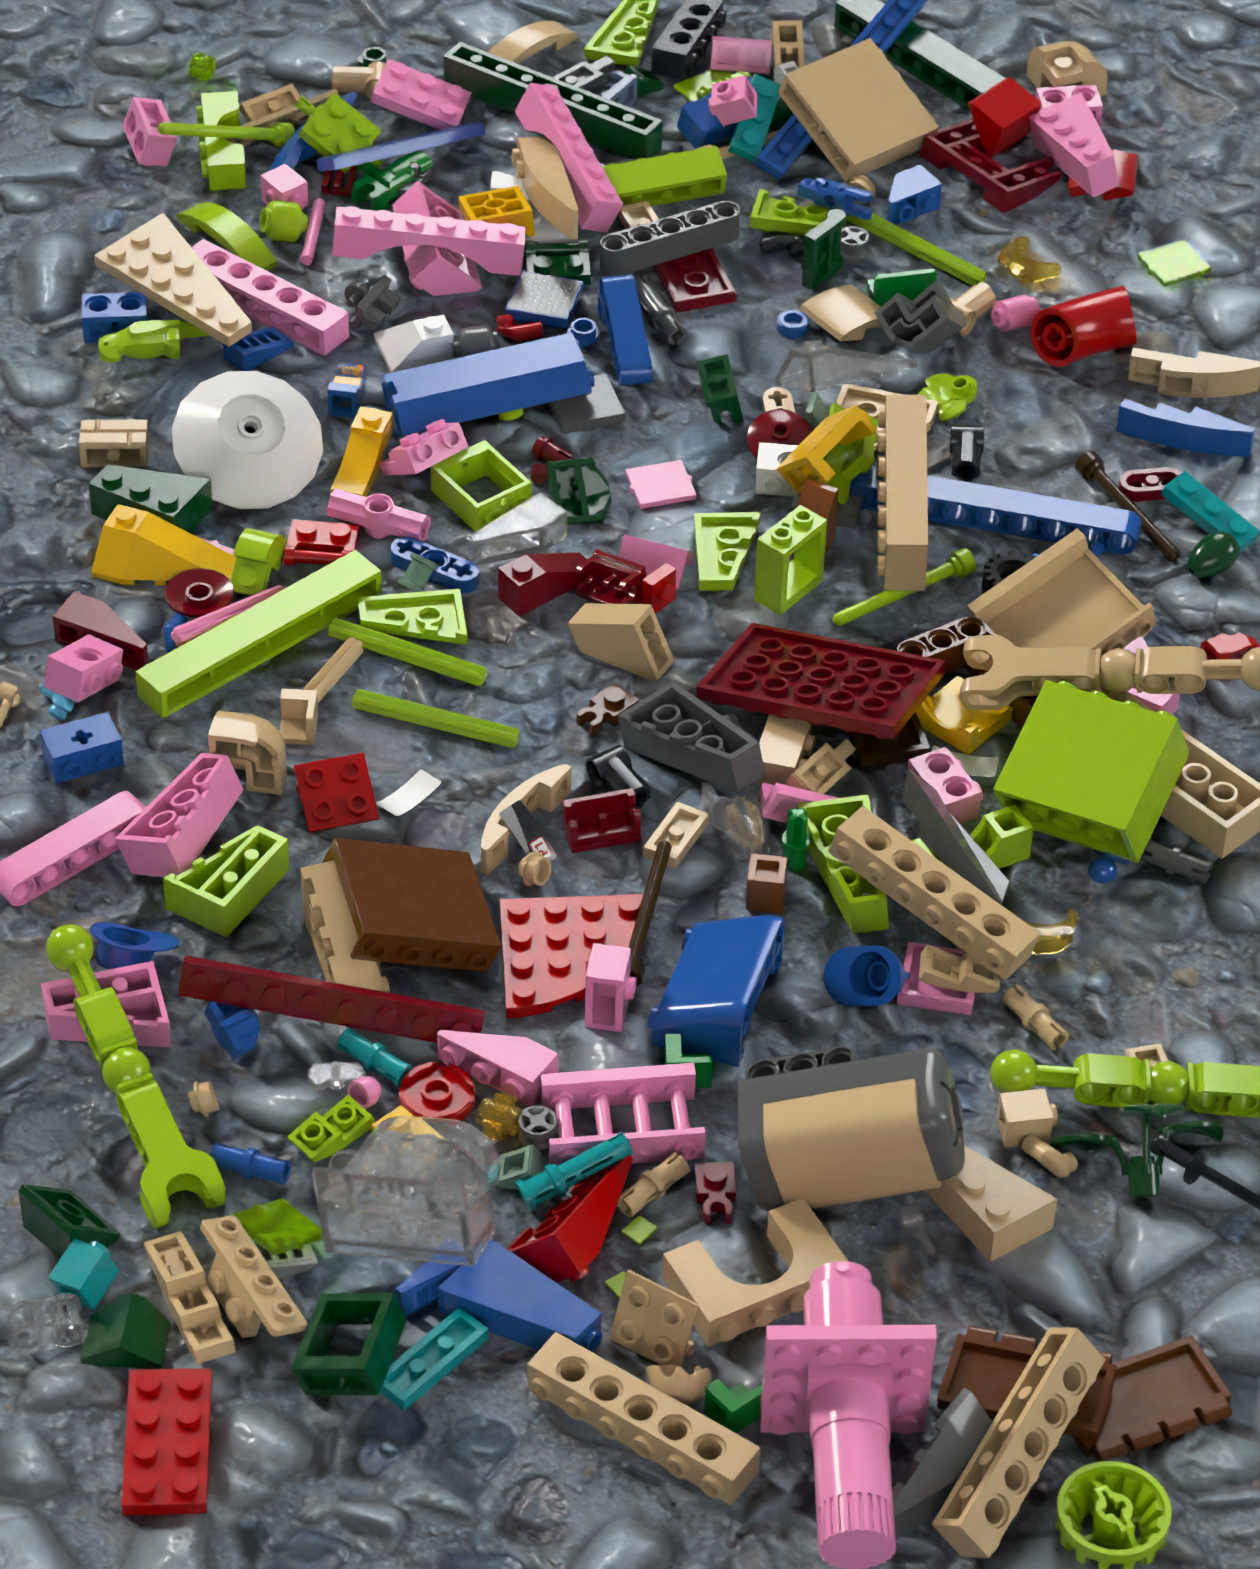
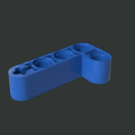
M630 274L601 277L598 291V313L601 324L606 323L618 385L628 386L652 383V363L634 276Z

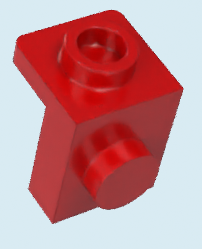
M665 563L642 579V602L639 604H651L655 614L676 599V569L671 565Z

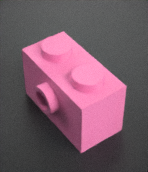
M593 943L586 972L585 1027L622 1032L629 1000L634 999L636 990V977H630L631 948Z

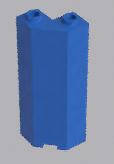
M572 332L383 374L380 377L387 410L392 409L398 438L426 431L427 425L444 419L446 423H461L576 396H587L592 393L591 387L595 386L593 371L591 367L586 368L578 339L575 340Z

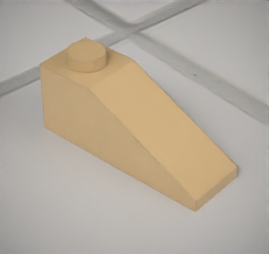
M802 20L772 21L770 41L772 43L771 64L774 79V69L777 65L793 61L798 68L805 66Z

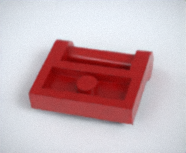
M292 519L287 545L284 548V566H295L296 563L329 565L338 558L349 554L357 549L360 535L359 524Z

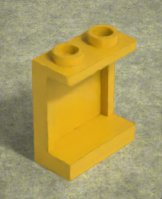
M857 405L826 417L776 470L797 494L802 492L807 479L824 484L836 473L823 457L838 442L846 446L872 435L877 429L871 423L870 416L864 410L859 409Z

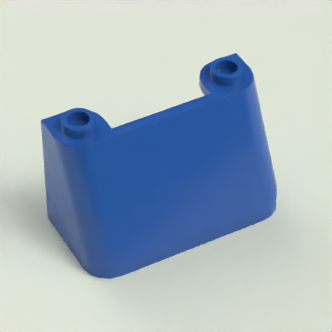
M769 914L697 922L693 929L687 928L682 942L683 952L659 1007L653 1006L649 1014L647 1027L653 1029L652 1045L665 1048V1034H681V1053L709 1054L712 1061L739 1067L745 1053V1049L742 1048V1036H745L750 1031L751 1015L768 974H778L783 962L785 919Z

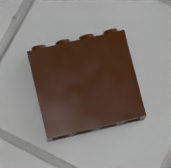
M334 837L322 863L334 861L355 926L358 940L350 954L351 959L481 972L489 971L501 948V943L469 852Z

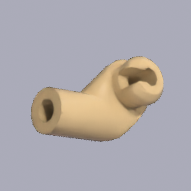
M1028 1135L1023 1140L1022 1150L1041 1163L1056 1177H1069L1070 1173L1078 1168V1161L1074 1154L1070 1152L1061 1154L1035 1135Z

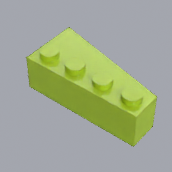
M869 795L796 804L797 809L804 808L807 811V832L811 837L810 845L807 849L852 934L889 929L886 894L829 853L837 828L862 806L871 811Z

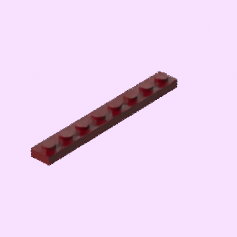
M185 955L183 960L178 996L210 1002L215 1001L221 1004L437 1043V1033L440 1030L481 1033L485 1010Z

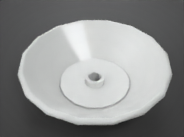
M229 371L201 382L181 402L172 425L174 456L184 475L209 478L211 480L212 500L236 509H268L296 497L315 477L323 454L321 424L308 400L286 381L258 371ZM252 427L256 432L248 433L245 428Z

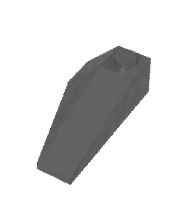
M963 1388L935 1424L934 1429L938 1433L929 1450L926 1451L920 1447L913 1458L914 1463L907 1475V1483L898 1481L892 1489L895 1540L939 1513L992 1424V1420L975 1396L966 1388Z

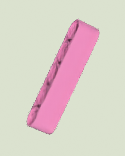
M122 791L1 860L0 895L14 907L22 906L119 850L115 838L146 806L130 792Z

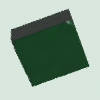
M628 65L624 72L628 75L634 74L637 76V98L661 91L664 88L663 83L655 74H651L649 69Z

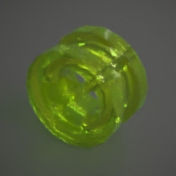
M197 52L189 63V75L195 79L199 78L203 82L209 81L215 72L216 60L213 56H206L202 52Z

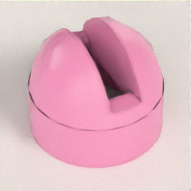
M371 1076L359 1077L349 1083L347 1087L348 1095L364 1109L374 1105L380 1099L382 1092L379 1082Z

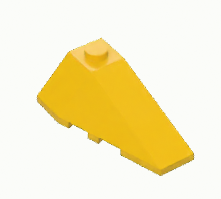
M118 504L103 524L91 573L92 577L122 585H135V580H154L155 586H166L167 581H170L174 576L183 571L204 568L218 571L231 581L236 557L150 512Z

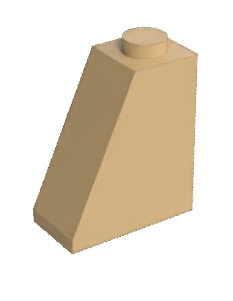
M585 603L567 623L579 652L650 681H658L674 662L651 604Z

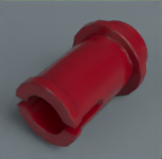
M539 437L532 447V453L538 461L545 460L550 462L576 458L573 453H569L554 444L553 439L550 437Z

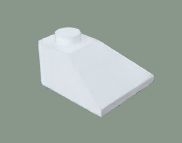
M444 315L430 316L374 333V339L390 373L454 359L453 332Z

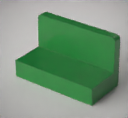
M934 268L879 274L874 279L867 280L866 291L869 298L881 307L897 293L913 301L931 284L937 281V272Z

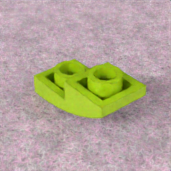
M346 1095L323 1117L317 1112L313 1113L287 1138L315 1163L337 1153L372 1128L375 1120L352 1097Z

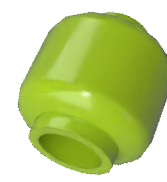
M271 201L266 208L263 207L261 210L260 230L265 232L269 240L296 242L301 233L307 230V214H303L301 206L296 202Z

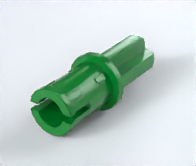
M791 808L788 811L787 830L782 834V843L785 847L784 857H788L787 867L789 866L788 870L792 872L801 871L806 867V849L811 841L810 834L807 832V811L804 808Z

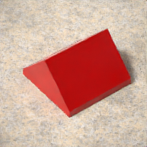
M1011 77L1005 78L968 103L985 153L990 158L995 157L1031 132L1029 116L1038 113L1042 104Z

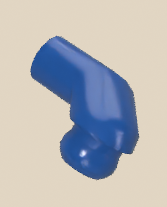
M174 614L163 627L165 646L168 653L179 647L171 638V632H173L175 627L188 622L187 617L184 615Z

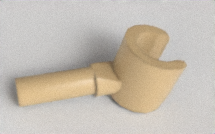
M8 682L0 684V702H2L0 707V728L11 707L15 708L21 702L20 695L17 693L18 687Z

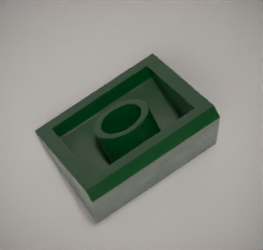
M22 1184L18 1190L23 1227L59 1259H61L73 1239L90 1244L91 1241H96L108 1248L121 1235L71 1190Z

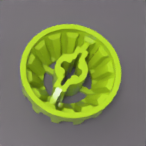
M1117 1461L1095 1462L1079 1468L1064 1481L1058 1494L1055 1528L1060 1531V1542L1063 1547L1068 1550L1075 1549L1076 1560L1082 1564H1086L1091 1558L1098 1561V1569H1109L1110 1564H1119L1121 1569H1133L1136 1561L1140 1565L1151 1563L1154 1560L1156 1551L1163 1550L1165 1547L1172 1515L1171 1503L1162 1485L1141 1468ZM1090 1514L1093 1518L1092 1533L1083 1536L1081 1525L1086 1516ZM1135 1525L1138 1526L1140 1532L1138 1541L1134 1535ZM1096 1541L1098 1544H1100V1545H1102V1546H1104V1547L1113 1548V1549H1112V1550H1111V1549H1105V1548L1099 1547V1546H1097V1545H1095V1544H1091V1543H1093V1542Z

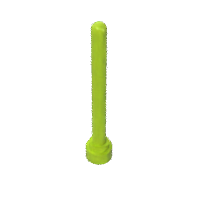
M162 122L158 125V131L162 135L270 140L277 147H283L295 133L294 126L291 123H277L271 126V128Z
M967 548L951 553L945 564L926 572L925 587L951 575L963 578L976 571V562L972 553ZM886 590L834 614L833 623L837 626H842L916 591Z

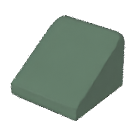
M817 392L810 394L805 412V420L813 431L829 416V410Z
M534 1145L500 1155L496 1185L500 1189L518 1190L515 1184L516 1181L520 1179L526 1181L545 1171V1166L547 1165L546 1158Z

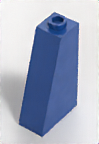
M492 1239L438 1287L439 1313L445 1317H448L460 1307L486 1326L490 1333L540 1350L555 1332L591 1352L598 1347L602 1340V1313Z

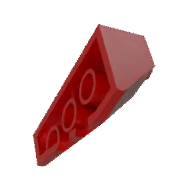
M631 1155L583 1179L570 1191L571 1197L565 1199L557 1206H552L544 1213L547 1220L538 1225L534 1230L532 1227L526 1228L506 1249L556 1283L569 1279L570 1282H575L585 1276L590 1271L588 1265L600 1253L633 1161Z

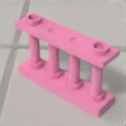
M694 1063L541 1074V1106L555 1110L559 1138L549 1139V1164L555 1163L558 1166L617 1135L613 1134L609 1106L629 1104L633 1106L636 1132L623 1134L633 1150L631 1155L633 1158L632 1164L661 1162L674 1152L678 1153V1156L681 1155L686 1161L705 1158V1127L690 1128L686 1100H695L696 1072ZM671 1101L675 1129L652 1131L648 1103ZM594 1107L598 1135L575 1137L571 1109Z

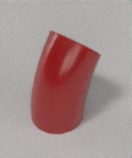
M1125 286L1088 294L1040 310L1032 320L1030 337L1034 350L1041 360L1050 366L1062 367L1093 355L1136 345L1135 322Z

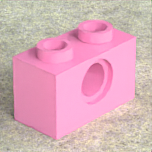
M89 634L48 656L44 688L75 702H80L119 680L123 671V665L121 664L123 649Z

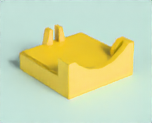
M518 185L458 197L459 208L466 221L481 220L494 224L510 223L525 227V234L529 237L535 236L533 212Z
M957 675L931 698L928 695L918 707L916 713L923 729L969 755L1012 719L1013 708L1008 705L1000 710H973L966 708L959 699L960 687L964 679Z

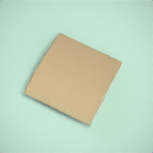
M852 284L826 290L810 298L800 307V311L840 342L863 340L866 329L882 327L874 313L881 306Z

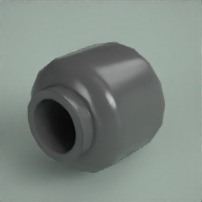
M487 325L463 328L457 334V341L453 342L454 359L501 348L497 331H492Z

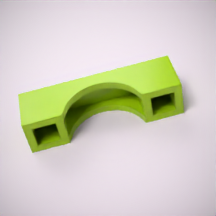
M237 91L201 93L202 106H196L197 124L240 126ZM199 137L202 178H208L209 190L246 188L243 145L227 141L228 138Z
M1016 804L983 815L980 823L970 836L998 869L1030 858L1034 827ZM921 838L911 840L942 862L934 851L924 844Z

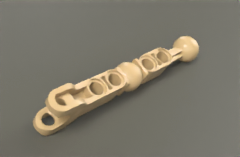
M1001 635L973 636L968 638L964 644V658L972 668L988 670V672L984 675L966 678L960 687L959 699L969 709L1000 710L1018 697L1038 696L1045 680L1056 683L1060 681L1069 682L1079 690L1090 693L1092 691L1102 692V686L1108 691L1115 693L1127 692L1136 686L1137 693L1193 694L1205 688L1206 680L1242 679L1249 688L1260 691V647L1251 649L1242 659L1207 660L1206 652L1194 646L1148 647L1143 650L1136 648V656L1129 650L1118 648L1110 650L1102 656L1101 649L1018 648Z

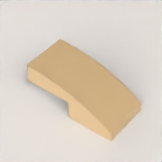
M928 944L921 952L919 981L946 989L973 993H996L1000 988V976L989 970L968 952H964L960 957Z

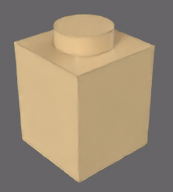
M1045 1088L999 1094L997 1122L1004 1147L1022 1146L1023 1140L1028 1135H1035L1045 1143H1050L1052 1127L1058 1125V1114L1056 1105L1054 1103L1049 1104Z

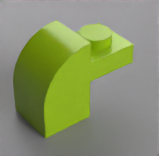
M246 528L241 533L233 553L236 561L231 582L235 594L250 597L267 589L271 570L279 572L287 542L284 536L252 528Z

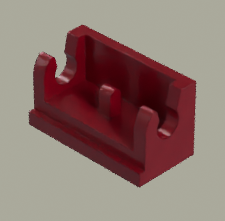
M597 549L592 552L593 556L576 568L575 573L578 575H583L588 571L587 579L576 587L577 596L598 604H639L642 602V579L647 577L645 566Z
M633 788L563 800V831L571 853L642 841L640 809L635 808L636 796Z

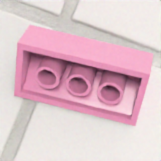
M419 181L392 205L394 213H417L422 216L451 217L457 220H464L460 210ZM431 245L403 246L404 260L410 274L409 280L417 289H424L433 296L478 292L482 288L475 261L465 255L447 248Z

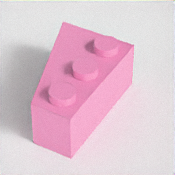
M153 961L94 973L101 990L108 987L114 989L138 1045L171 1048L170 1022ZM66 978L41 983L43 1011L50 1039L88 1042L76 1016L73 1001L79 997V994L72 979Z

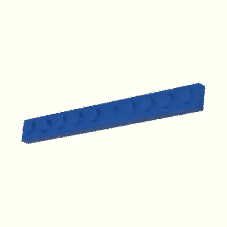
M888 0L851 46L871 38L876 46L885 54L928 0ZM794 114L760 153L755 162V165L779 181L813 141V138Z

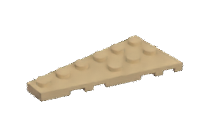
M164 213L94 255L95 266L228 347L252 333V322Z

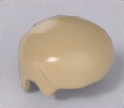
M674 1364L646 1367L649 1385L685 1405L694 1404L704 1397L705 1386L712 1382L711 1370L708 1368L702 1369L700 1366H696L694 1373L691 1375L679 1365Z

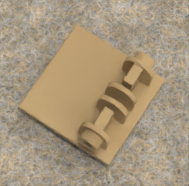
M628 1270L609 1339L660 1365L674 1364L682 1367L684 1356H691L696 1347V1342L691 1340L690 1334L699 1304Z

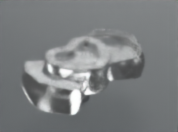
M334 1061L325 1065L316 1063L310 1068L307 1080L311 1088L315 1092L320 1093L327 1087L336 1090L342 1089L345 1086L348 1087L352 1081L366 1076V1072L357 1061L350 1063Z

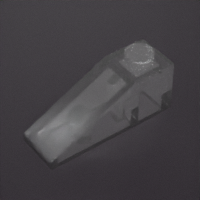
M539 492L467 537L466 560L479 566L518 558L525 554L542 553L567 537V511Z

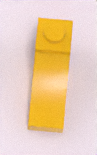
M360 407L351 425L349 441L339 471L331 487V494L336 488L367 497L381 469L379 463L383 461V452L393 434L392 412Z

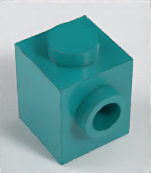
M73 1239L48 1279L62 1298L95 1310L119 1273V1269L110 1258L111 1252L102 1244L96 1241H91L90 1244Z

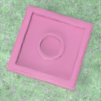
M908 942L904 970L910 973V978L905 980L901 992L898 993L897 1004L971 1016L975 993L946 989L919 981L921 952L927 944ZM931 945L960 957L965 952L960 949Z

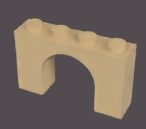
M798 1199L768 1211L767 1237L789 1268L784 1275L772 1282L748 1285L728 1278L718 1269L699 1239L663 1254L662 1279L669 1290L699 1304L693 1326L707 1347L721 1341H730L738 1334L755 1327H764L773 1320L789 1313L802 1311L803 1297L810 1288L811 1274L820 1266L828 1263L849 1262L805 1199Z

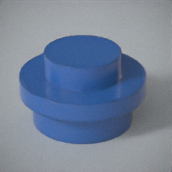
M589 318L574 320L568 329V333L572 332L575 340L578 339L581 347L590 346L599 339V329L596 323Z

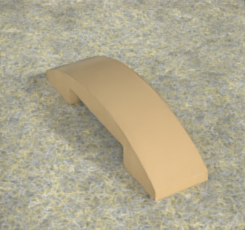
M536 22L509 34L498 42L489 53L518 64L547 46L558 51L577 40L578 34L558 22Z
M563 764L531 777L512 790L498 804L487 821L482 836V874L487 876L508 856V837L512 834V831L499 816V812L520 800L531 814L538 807L551 813L571 793V766Z

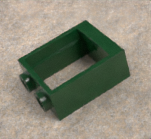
M321 1293L291 1367L305 1395L379 1396L407 1322V1318L394 1293ZM339 1324H372L360 1356H326Z

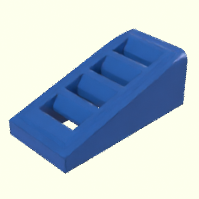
M275 327L253 331L230 347L223 344L224 359L240 371H249L293 348L294 341Z
M450 1241L396 1287V1298L405 1316L437 1301L438 1287L470 1259L471 1256Z

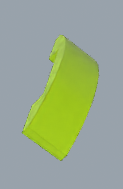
M201 202L177 214V220L195 234L205 231L234 255L266 271L277 266L275 257L261 238L241 218L228 209L215 203Z

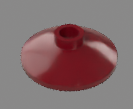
M785 409L769 410L756 417L751 423L747 434V444L751 454L757 459L759 443L800 445L812 430L808 422L793 411ZM783 431L786 434L779 436L775 432Z
M204 568L190 569L177 574L167 583L165 588V600L168 606L178 614L188 617L199 618L230 605L234 596L233 585L228 577L218 571Z

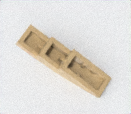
M182 1231L143 1242L144 1249L170 1312L196 1364L235 1353L233 1338L221 1319L219 1304L207 1285L205 1271Z

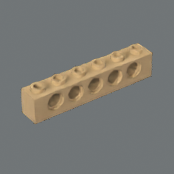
M862 806L837 828L829 849L830 854L952 941L956 946L968 952L989 970L1006 980L1030 958L1040 935L1038 931L867 808Z
M1049 1328L933 1521L932 1526L960 1556L991 1557L992 1553L998 1548L1000 1540L1010 1522L1018 1514L1020 1505L1030 1488L1038 1480L1039 1473L1051 1452L1057 1447L1065 1428L1076 1415L1082 1399L1088 1389L1094 1384L1105 1359L1078 1328Z
M557 1332L550 1337L527 1363V1389L537 1398L543 1401L548 1400L565 1410L570 1417L576 1420H583L597 1428L605 1437L616 1439L633 1449L638 1456L644 1459H651L665 1467L673 1476L679 1479L684 1478L698 1486L712 1498H719L732 1506L759 1473L761 1447Z

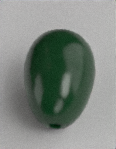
M1225 531L1208 534L1192 550L1187 563L1189 572L1197 578H1209L1227 571L1239 557L1240 548L1237 540Z

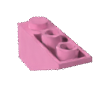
M440 1030L437 1033L438 1059L443 1061L445 1065L448 1066V1063L459 1066L478 1082L487 1084L505 1093L512 1100L520 1101L530 1107L534 1106L541 1098V1074L558 1073V1053L527 1037Z

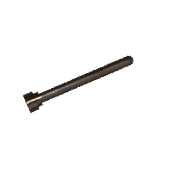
M1094 451L1083 453L1077 459L1074 466L1080 476L1085 480L1095 481L1121 509L1130 510L1139 515L1142 520L1141 530L1169 560L1175 561L1179 559V549L1104 472L1103 460Z
M666 840L660 841L657 845L628 947L631 948L630 977H636V987L641 985L645 973V966L641 956L672 848L670 842Z

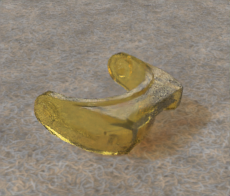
M1027 237L1013 239L1001 251L997 259V263L1021 283L1038 282L1057 277L1061 273V266L1057 262H1039L1021 253L1028 249L1030 245V239Z
M1074 908L1068 909V919L1056 924H1034L1024 921L1040 933L1032 954H1054L1072 944L1075 926L1079 922L1078 912L1074 911Z

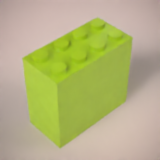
M1045 680L993 790L1001 808L1016 804L1034 827L1033 830L1139 863L1190 752L1178 719L1169 712L1162 710L1153 712L1143 709L1142 706L1133 701H1124L1123 703L1110 699L1106 694L1099 691H1092L1090 693L1079 690L1069 682L1060 681L1056 683Z

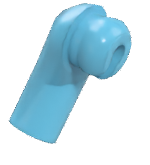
M43 682L41 693L53 702L48 709V713L60 721L64 720L68 711L71 712L73 710L74 701L44 688Z

